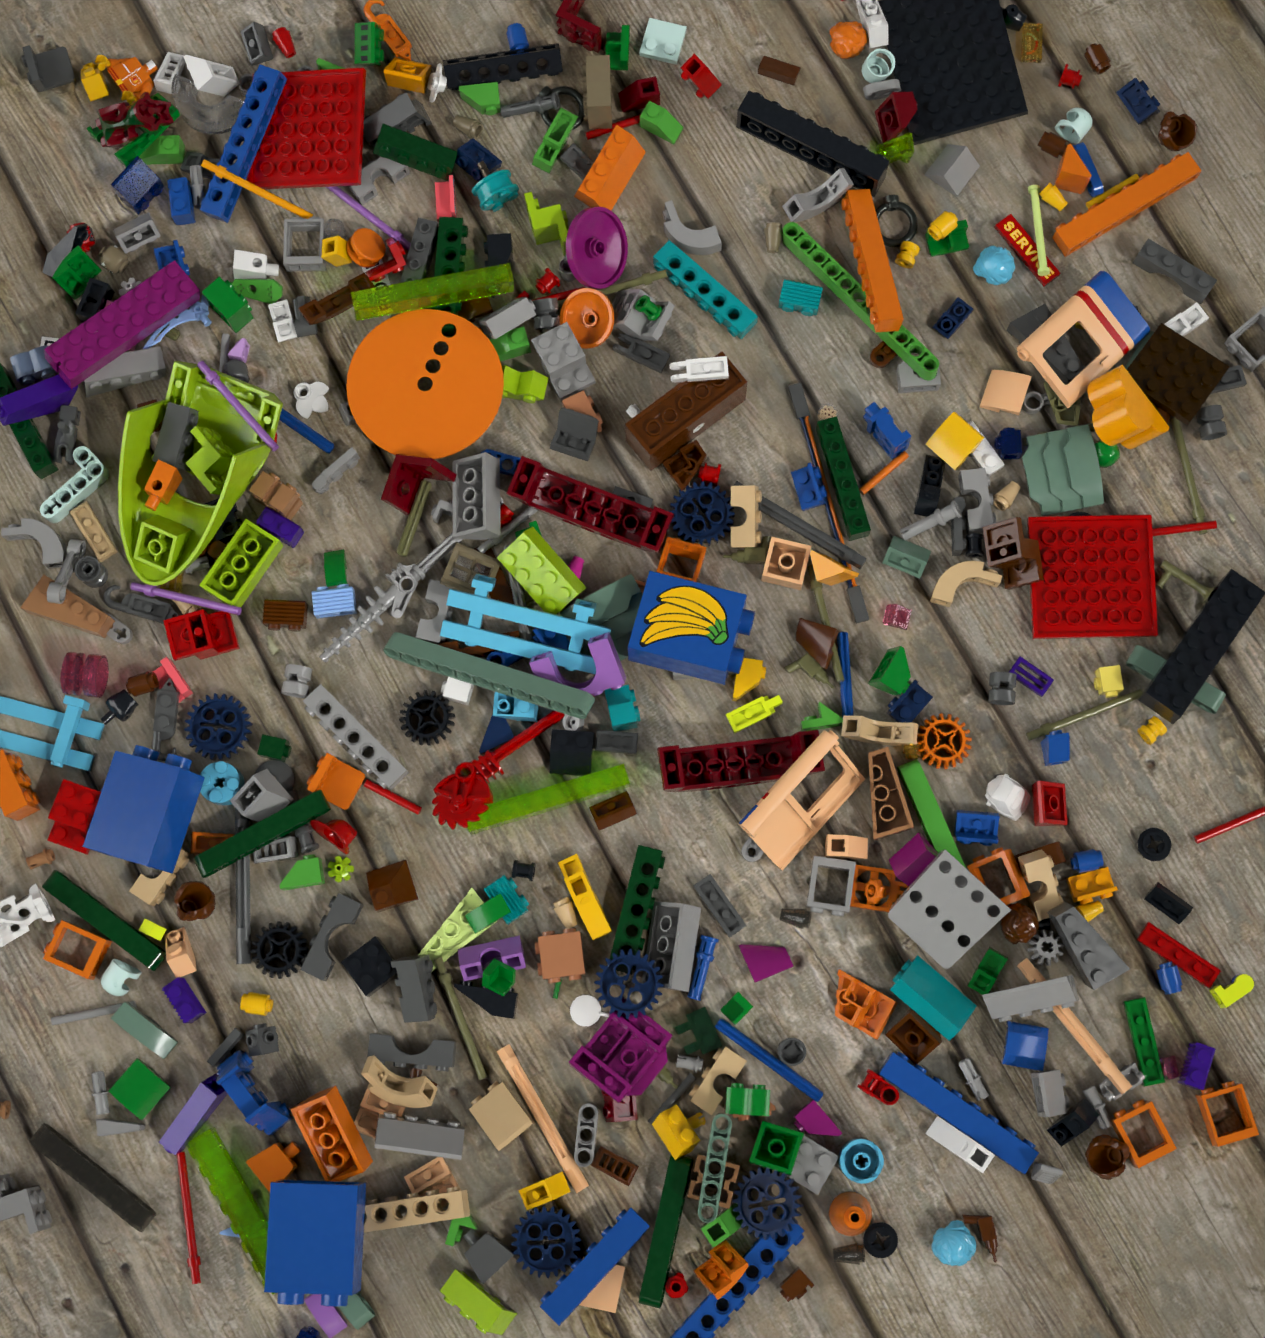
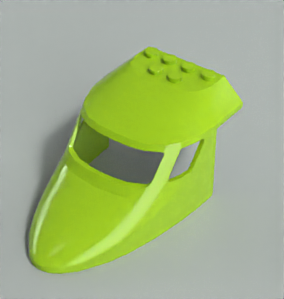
M174 361L166 399L127 412L125 419L118 480L120 533L126 557L132 570L142 582L153 586L162 585L179 576L199 557L215 536L235 503L260 471L271 450L219 390L205 379L204 373L194 363ZM210 368L220 376L221 382L274 440L283 406L278 397L267 390ZM168 402L199 411L197 426L216 430L222 438L220 440L223 444H227L234 451L230 467L220 475L225 477L226 480L217 505L211 506L199 503L175 492L167 505L160 502L156 511L144 506L149 497L144 488L156 465V462L152 461L154 454L152 457L150 454V437L160 422L164 420ZM196 438L193 455L203 447ZM187 471L188 473L196 476L192 471Z

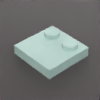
M649 18L639 56L677 65L687 26Z

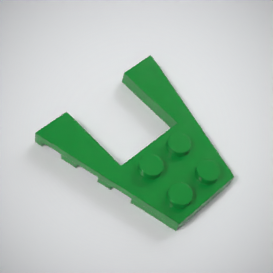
M159 93L150 96L152 100L167 101ZM173 105L169 107V113L174 122L180 116V113ZM153 114V117L158 119V115ZM170 125L159 126L157 131H149L144 127H138L144 133L114 155L119 162L128 168ZM91 126L86 128L95 140L101 142L100 139L104 136L103 130H99L98 127L92 129Z

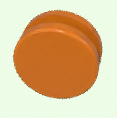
M368 228L356 230L346 244L349 257L359 266L366 268L375 266L386 252L383 239L375 231Z

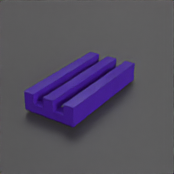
M1021 656L1009 671L1017 675L1016 680L1040 697L1045 694L1054 681L1053 678ZM1021 663L1023 666H1025L1026 668L1034 672L1036 675L1047 681V683L1044 684L1039 679H1037L1036 677H1034L1018 665ZM1015 670H1017L1019 673H1021L1022 675H1024L1025 677H1027L1043 689L1041 690L1032 683H1030L1028 680L1017 674Z

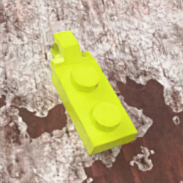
M780 695L771 699L768 696H761L725 714L733 732L737 733L772 716L776 712L774 708L783 704Z

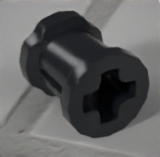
M979 533L967 534L965 536L968 544L966 556L972 558L984 556V551H982L984 535Z
M514 860L512 878L522 877L533 881L536 863L527 864Z

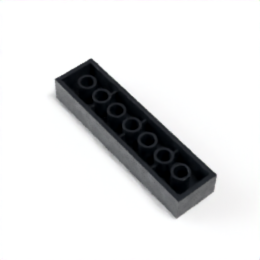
M748 91L738 108L736 128L831 176L839 168H844L854 184L853 187L857 189H870L873 197L876 196L886 178L889 165L886 157L869 151L863 145L853 143L845 136L841 137L827 127L823 128L817 125L811 119L799 116L794 110L783 108L776 101L771 102L765 99L760 93Z
M1230 569L1221 579L1138 700L1171 724L1180 719L1265 595V591L1233 569Z

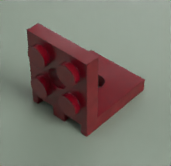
M563 0L556 13V17H558L556 24L560 27L557 33L566 37L571 43H578L588 51L599 53L602 48L601 28L577 17L585 0Z
M396 454L381 500L405 515H409L420 482L424 478L454 482L457 474L432 458Z

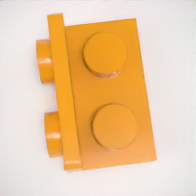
M1108 867L1066 878L1073 902L1080 901L1081 905L1093 902V897L1100 896L1101 899L1112 897V892L1118 890L1117 886L1114 887Z

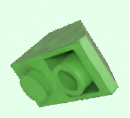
M734 1203L729 1209L727 1208L718 1214L714 1221L705 1223L700 1227L712 1247H715L741 1228L744 1221L743 1219L736 1220L740 1213L733 1211L734 1208L738 1207L737 1203Z

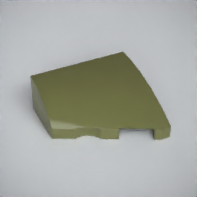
M1044 381L1043 385L1057 424L1078 426L1081 397L1070 408H1067L1050 385Z

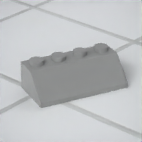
M484 452L453 461V472L457 474L453 482V538L486 540L501 536L500 459Z
M655 901L646 954H648V962L655 960L652 965L653 968L660 967L656 975H663V978L659 979L658 983L664 986L659 988L689 992L701 907L683 903ZM643 971L642 983L648 981L649 976L646 971Z
M1073 975L982 995L992 1019L998 1018L999 1022L1012 1020L1011 1015L1019 1014L1020 1018L1033 1015V1010L1040 1009L1041 1013L1053 1011V1006L1061 1005L1062 1009L1075 1006L1074 1002L1079 1000Z
M387 1111L384 1114H379L375 1134V1148L461 1160L465 1129L463 1125H460V1122L448 1120V1123L439 1122V1119L427 1117L426 1120H420L418 1116L406 1114L405 1117H398L396 1113Z

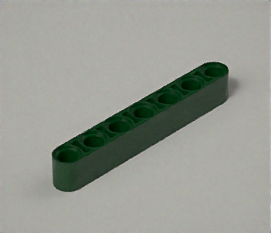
M318 790L194 857L193 860L202 878L209 877L311 822V820L324 815L331 810V807L322 790Z
M54 870L42 885L44 890L149 969L156 971L165 959L166 951L61 872Z
M672 1155L670 1156L639 1295V1304L659 1309L662 1306L691 1175L693 1158L683 1156L675 1160Z

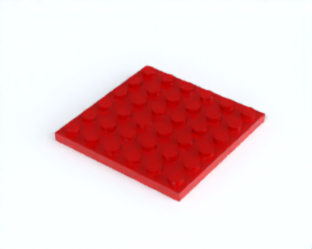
M364 68L281 72L287 78V81L250 168L247 181L262 189L361 185L366 70Z
M1152 515L1027 518L1028 539L1038 540L1044 579L1043 581L1030 584L1033 639L1158 636Z

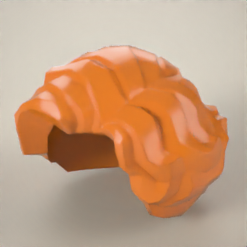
M857 21L839 22L830 29L832 38L830 46L833 52L840 58L850 59L860 55L862 50H864L867 43V34L861 23Z

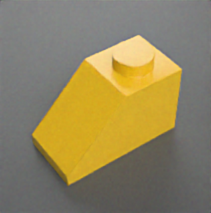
M743 658L740 673L736 674L732 701H738L757 687L761 679H765L766 667L762 666L763 660Z
M563 1171L518 1190L526 1210L571 1192Z

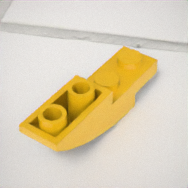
M578 854L558 862L567 888L592 940L612 932Z

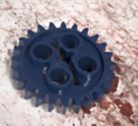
M704 481L701 482V486H697L696 482H693V488L687 485L686 492L679 490L680 497L674 496L673 499L676 503L670 504V507L674 510L669 511L674 513L670 524H676L673 526V531L679 530L677 537L679 538L684 535V541L687 542L691 539L692 543L697 541L702 546L703 542L710 546L711 540L718 543V536L724 539V531L730 533L731 530L727 525L734 524V521L729 518L735 517V513L730 512L734 507L728 504L731 501V497L724 498L726 491L720 493L719 485L713 489L712 482L709 483L708 487H705ZM708 497L711 499V503L703 504L700 500ZM693 499H696L701 512L705 513V519L711 526V529L707 528L703 516H698L699 510L692 501ZM689 506L692 507L694 511L690 514H686L683 512V508ZM717 514L721 517V520L714 522L710 517ZM695 524H701L703 529L695 531L692 527Z
M214 693L213 699L206 695V702L199 699L200 706L192 705L195 710L194 713H187L191 716V720H185L190 725V727L184 728V731L190 733L186 736V739L193 740L189 746L192 748L196 747L195 752L198 754L202 752V757L204 758L209 755L211 760H214L216 755L221 761L223 760V755L230 759V752L238 755L237 748H245L242 742L250 741L245 737L246 734H252L247 727L252 726L253 723L246 721L251 715L244 714L247 708L245 706L240 708L242 702L239 700L234 703L235 698L233 696L227 700L226 694H223L221 699L216 693ZM214 711V717L211 720H207V713ZM230 714H234V721L231 723H227V716ZM201 723L219 726L220 723L227 728H236V731H229L223 728L216 730L210 726H201ZM210 731V737L207 740H203V733ZM226 734H230V741L228 743H223V736Z
M629 949L628 955H625L624 951L621 950L619 957L612 953V961L605 958L607 965H599L603 972H596V975L601 977L600 980L594 981L595 984L600 985V988L595 990V992L602 993L598 1001L605 1000L603 1008L610 1006V1014L617 1010L619 1018L622 1013H625L626 1019H629L630 1013H633L634 1017L638 1018L639 1011L646 1015L645 1008L653 1010L651 1002L658 1004L655 996L662 995L657 990L659 987L664 986L658 983V980L663 978V975H656L660 967L653 968L652 965L655 960L648 962V954L641 958L639 950L636 955H633L632 949ZM625 964L628 967L626 976L620 977L616 973L618 965ZM635 965L636 970L632 979L635 987H630L626 1002H622L626 985L623 982L624 980L628 981L632 966ZM639 971H646L649 978L647 982L640 983L637 981L636 976ZM619 985L621 987L622 993L619 997H613L610 994L611 986ZM634 991H638L642 995V1000L638 1004H634L630 1000V995Z
M763 1167L758 1168V1174L755 1170H751V1178L748 1175H744L745 1183H737L741 1190L734 1191L738 1195V1199L732 1200V1202L738 1204V1207L734 1208L733 1211L740 1213L736 1220L743 1219L744 1221L741 1228L748 1226V1234H752L755 1231V1238H760L763 1234L764 1240H768L770 1235L772 1239H777L778 1234L783 1237L785 1236V1230L788 1232L792 1231L793 1229L790 1224H798L794 1217L802 1215L797 1211V1208L803 1207V1204L797 1203V1200L802 1198V1195H796L795 1193L799 1186L792 1187L794 1178L786 1180L788 1174L783 1173L780 1176V1172L774 1170L772 1173V1169L766 1168L764 1171ZM774 1184L779 1187L780 1192L777 1196L772 1193V1186ZM754 1188L759 1192L757 1200H754L751 1196ZM779 1198L786 1199L782 1203L750 1208L751 1204ZM778 1206L782 1207L784 1210V1216L782 1218L778 1217L776 1214ZM758 1210L763 1213L762 1222L756 1219Z
M543 1205L541 1212L535 1207L534 1214L530 1211L526 1212L527 1219L524 1217L519 1218L522 1225L516 1224L514 1226L519 1232L512 1233V1236L517 1238V1241L511 1243L512 1246H517L513 1254L520 1255L516 1262H524L523 1270L528 1266L531 1268L530 1275L536 1270L538 1271V1278L541 1277L543 1272L546 1273L547 1278L550 1277L551 1272L557 1277L559 1274L558 1269L565 1273L567 1271L565 1265H573L570 1259L578 1258L574 1250H581V1247L576 1245V1242L581 1241L582 1238L575 1237V1234L580 1229H573L576 1221H568L570 1214H567L565 1217L562 1216V1208L556 1213L555 1206H552L550 1211H547L546 1205ZM553 1224L561 1225L562 1234L558 1236L552 1234L551 1226ZM532 1225H537L540 1228L541 1234L538 1237H533L529 1233V1228ZM544 1236H548V1240L560 1238L566 1240L563 1243L552 1242L548 1247H545L544 1243L527 1244V1241L530 1240L541 1241L544 1239ZM560 1246L564 1251V1255L560 1258L554 1257L552 1248ZM532 1248H539L542 1251L540 1259L532 1258L530 1254Z

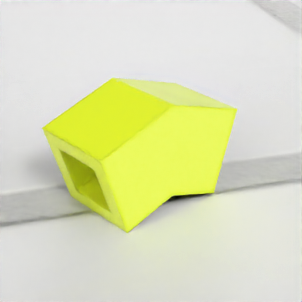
M144 919L139 931L161 941L166 928L148 919Z

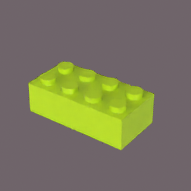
M245 519L199 586L205 592L225 604L242 607L284 545L279 539L248 519Z
M533 526L524 531L497 557L544 612L558 615L587 588Z

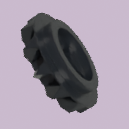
M1149 828L1143 831L1137 841L1138 851L1143 858L1151 862L1165 859L1171 851L1170 837L1159 828ZM1151 839L1154 842H1162L1156 847V851L1154 848H1147L1151 844Z
M883 1222L873 1223L864 1233V1247L870 1255L876 1258H886L892 1255L897 1248V1233L889 1224ZM876 1231H878V1233L882 1237L889 1235V1237H887L886 1240H884L885 1249H883V1247L879 1243L872 1244L877 1239Z

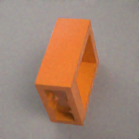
M667 537L656 572L698 582L707 547L698 543L682 541L679 538ZM669 553L698 561L692 579L664 571Z
M1002 847L991 851L992 856L987 858L984 855L972 859V864L967 866L968 870L986 886L979 867L1002 858L1016 892L1000 898V900L1009 905L1031 896L1011 848L1003 850Z
M61 920L53 930L54 936L51 943L49 942L43 953L45 955L43 959L86 979L94 980L112 941L68 921ZM67 929L97 941L83 970L54 957Z
M1228 1081L1221 1084L1222 1088L1215 1090L1214 1087L1204 1088V1090H1201L1202 1094L1196 1095L1212 1146L1219 1147L1259 1135L1242 1084ZM1234 1092L1245 1127L1217 1135L1206 1099Z
M1144 1099L1133 1103V1108L1127 1111L1124 1108L1113 1113L1114 1118L1110 1119L1119 1140L1128 1145L1130 1149L1128 1157L1135 1168H1140L1177 1149L1153 1102L1144 1101ZM1148 1110L1164 1142L1137 1155L1121 1123Z

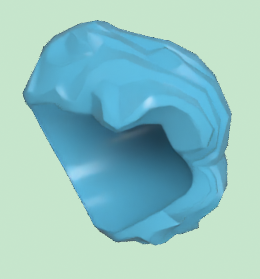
M996 246L985 248L973 266V271L978 277L986 278L987 283L993 285L1007 283L1012 278L1015 270L1014 258L1010 251Z
M954 1220L945 1228H939L936 1231L931 1248L934 1255L943 1264L962 1266L974 1256L976 1240L962 1221Z

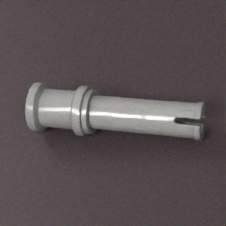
M952 501L950 505L942 509H935L934 514L901 528L900 533H903L901 535L907 541L937 525L944 526L946 522L956 517L961 518L962 513L958 504Z

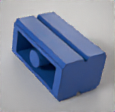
M187 177L167 180L171 217L175 224L195 223L192 188L189 186L191 184Z

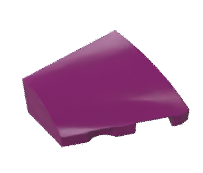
M739 945L754 983L794 967L785 947Z

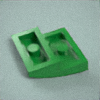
M78 245L58 266L53 279L76 300L84 294L89 279L94 278L102 270Z
M136 1058L108 1091L135 1116L143 1120L171 1087L155 1074L153 1069L139 1058Z

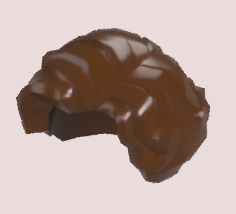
M1170 111L1164 114L1158 135L1160 144L1171 151H1180L1193 144L1198 129L1195 120L1186 113L1177 115Z
M189 881L181 884L174 897V902L178 909L177 916L182 921L207 919L214 912L216 904L215 894L202 881Z
M1020 903L1010 904L1008 907L1011 911L1001 919L1002 933L1006 940L1013 945L1018 942L1027 943L1037 934L1039 921L1028 906Z
M1102 1134L1096 1136L1089 1143L1085 1153L1088 1167L1091 1172L1101 1179L1111 1180L1119 1177L1126 1169L1125 1162L1130 1155V1149L1126 1143L1112 1138L1110 1135Z

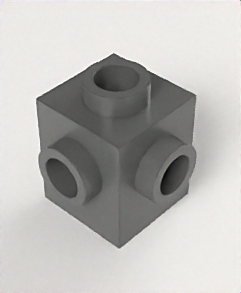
M266 1023L253 1025V1030L246 1031L249 1057L279 1051L278 1034L276 1033L275 1026L267 1027Z

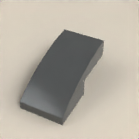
M187 151L181 170L190 173V166L201 165L204 159L217 165L220 159L208 158L203 153ZM201 167L202 177L213 179L215 173Z

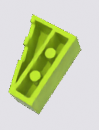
M457 1269L454 1270L440 1290L445 1295L443 1299L451 1306H458L461 1309L459 1313L468 1320L473 1319L477 1323L475 1327L484 1334L489 1332L502 1335L517 1315L514 1310L506 1309L500 1303V1299L492 1297L484 1290L483 1286L465 1272Z

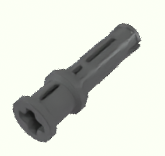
M553 92L552 95L543 97L538 95L532 100L501 105L500 109L503 118L536 111L544 113L545 110L550 109L560 110L561 103L558 93Z
M297 790L288 792L294 799L289 805L299 800ZM308 823L295 831V836L299 838L302 847V854L319 848V844L315 842L312 833L314 830Z

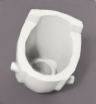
M1007 774L997 775L995 779H992L987 785L985 794L987 806H991L999 814L1013 821L1022 816L1031 798L1027 790L1017 781L1009 778Z

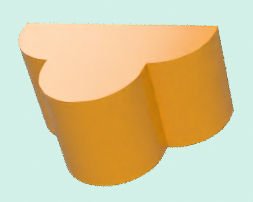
M1123 364L1089 383L1087 388L1088 397L1095 409L1092 414L1093 427L1098 437L1105 444L1115 446L1121 443L1127 449H1134L1169 430L1168 424Z

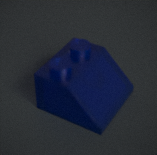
M138 156L111 184L120 200L138 215L141 211L148 208L152 199L160 195L164 187L160 178Z

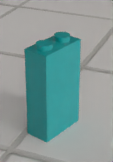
M917 955L913 961L908 959L901 967L903 972L899 971L892 979L894 985L890 991L950 1041L962 1029L977 1005Z

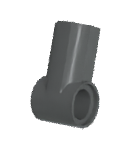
M298 296L293 299L296 317L294 325L298 338L318 334L317 324L309 325L298 310L299 307L311 301L310 297Z

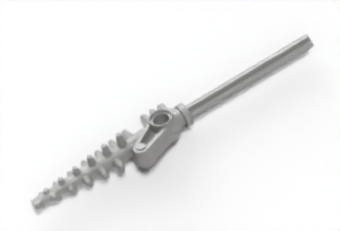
M500 496V505H501L504 501H503L502 497ZM452 532L417 565L415 563L402 565L399 562L396 569L392 568V572L385 575L392 586L386 592L377 585L374 586L380 598L374 601L369 595L365 597L370 607L367 610L361 606L357 607L361 616L357 620L352 616L348 618L352 625L348 629L345 627L340 628L343 634L338 639L336 637L332 638L333 643L328 648L325 647L323 649L324 652L319 656L321 660L328 662L333 654L338 655L340 653L339 649L344 645L349 648L351 646L349 641L355 637L361 640L362 637L359 633L363 629L371 633L373 631L369 625L371 622L376 621L382 626L384 622L380 615L387 609L390 616L400 618L418 585V581L426 578L425 573L455 547L456 542L459 543L463 539L453 538ZM407 578L409 585L403 589L401 583Z

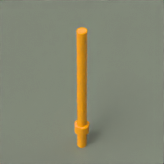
M205 159L201 164V167L215 173V176L221 179L225 178L304 219H310L313 216L312 213L227 171V168L222 165L217 166Z

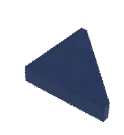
M492 713L479 750L481 755L487 750L490 751L514 738L506 718L495 717Z

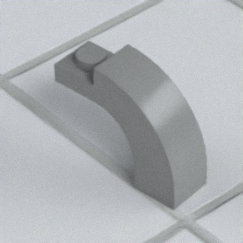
M839 168L822 185L807 193L794 194L782 207L791 222L804 221L837 204L845 197L844 193L854 184L846 170Z
M673 201L665 202V210L662 211L665 220L664 232L672 243L683 252L693 255H709L721 251L722 242L716 226L702 230L689 229L679 220Z
M23 518L21 519V526L11 524L8 525V528H1V536L7 541L25 539L39 541L42 547L43 564L49 569L62 567L67 556L66 545L61 537L46 524L38 520Z

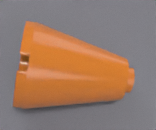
M848 1191L840 1193L833 1199L829 1208V1219L832 1226L839 1233L846 1236H856L863 1233L869 1227L872 1219V1209L864 1196ZM856 1213V1217L851 1220V1215Z

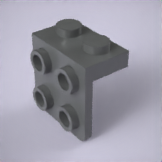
M30 45L22 47L24 52L22 60L25 67L29 69V72L26 73L30 84H34L38 92L75 81L69 54L65 47L62 46L39 54H35Z
M561 408L558 416L557 430L550 444V449L588 461L596 444L598 419L575 412L572 409Z

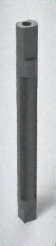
M736 481L733 486H745V485H743L742 483ZM762 496V501L758 502L759 511L848 564L861 569L866 562V558L855 550Z
M235 807L236 835L249 828V818L242 816ZM250 855L235 862L236 964H251Z

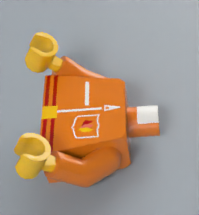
M98 55L95 59V63H99L98 69L100 71L105 70L106 67L108 68L109 75L122 92V101L127 100L126 102H129V105L139 100L144 92H148L150 95L154 87L150 75L158 70L152 59L144 65H141L136 57L107 59L104 55Z

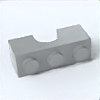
M379 157L375 161L368 162L362 169L361 185L348 187L360 204L364 205L378 195L373 184L375 179L380 176H386L395 184L410 174L409 167L390 159Z
M985 468L961 470L958 475L961 495H972L979 503L977 508L968 509L964 514L967 534L983 533V527L996 523V514L992 513L991 509L993 495L988 490L990 475L986 474Z
M430 579L425 597L427 603L439 607V612L435 618L430 620L420 618L415 637L434 644H441L447 641L446 637L440 636L443 620L452 621L453 617L452 606L446 605L449 589L452 588L440 584V581Z

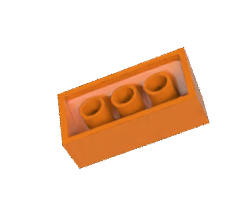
M618 125L615 126L575 193V198L589 207H604L612 211L646 153L631 133Z
M336 1085L314 1094L290 1109L325 1181H342L363 1173L373 1162Z

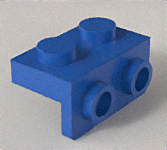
M173 240V245L154 248L158 270H161L175 260L188 276L190 275L188 264H184L182 259L185 258L183 246H179L178 240Z
M957 810L954 830L956 840L963 844H971V842H980V844L985 846L998 844L999 813Z

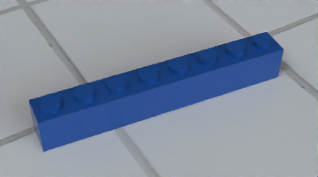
M898 1051L897 1054L891 1052L877 1073L878 1075L979 1143L1020 1173L1026 1174L1039 1153L1034 1149L1036 1145L1027 1139L1021 1141L1016 1137L1018 1133L1008 1126L1004 1129L998 1125L999 1120L989 1113L985 1116L979 1112L981 1108L972 1101L969 1104L961 1099L963 1095L953 1088L951 1091L943 1087L945 1083L935 1076L933 1079L925 1074L927 1070L918 1064L913 1066L908 1063L909 1058Z

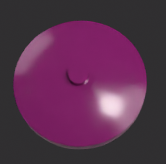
M589 207L579 212L570 224L566 238L567 261L572 274L582 285L593 289L609 287L619 279L625 268L628 255L627 236L620 219L615 213L604 207Z

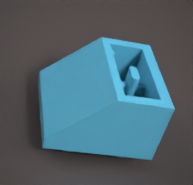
M495 692L493 716L516 721L537 722L539 706Z

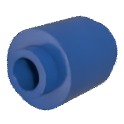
M520 23L509 25L506 35L510 50L529 48L525 28Z
M1090 849L1075 852L1073 857L1070 858L1071 867L1077 873L1098 870L1099 867L1104 865L1100 850Z
M1172 962L1159 964L1160 969H1157L1156 972L1161 990H1164L1165 994L1182 991L1181 985L1183 984L1178 966L1172 965Z

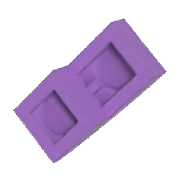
M310 1294L304 1299L309 1310L328 1338H332L348 1326L347 1321L335 1306L321 1305V1294Z

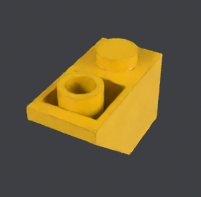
M93 62L83 65V68L80 69L81 81L90 102L109 96L103 72L98 69L99 63L94 64Z

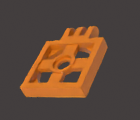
M856 865L850 907L889 913L892 903L904 892L900 890V887L908 888L909 886L903 882L895 881L896 875L893 870ZM866 871H871L870 879L878 880L879 873H882L890 883V887L884 886L889 897L880 906H875L874 903L868 902L862 904L855 895L856 890L864 892L866 890L865 885L869 881L867 883L857 882L859 875Z

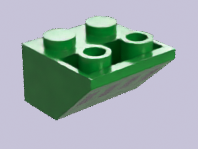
M376 22L355 23L356 65L381 66V61H384V50L381 49V41H384V29H381V25Z

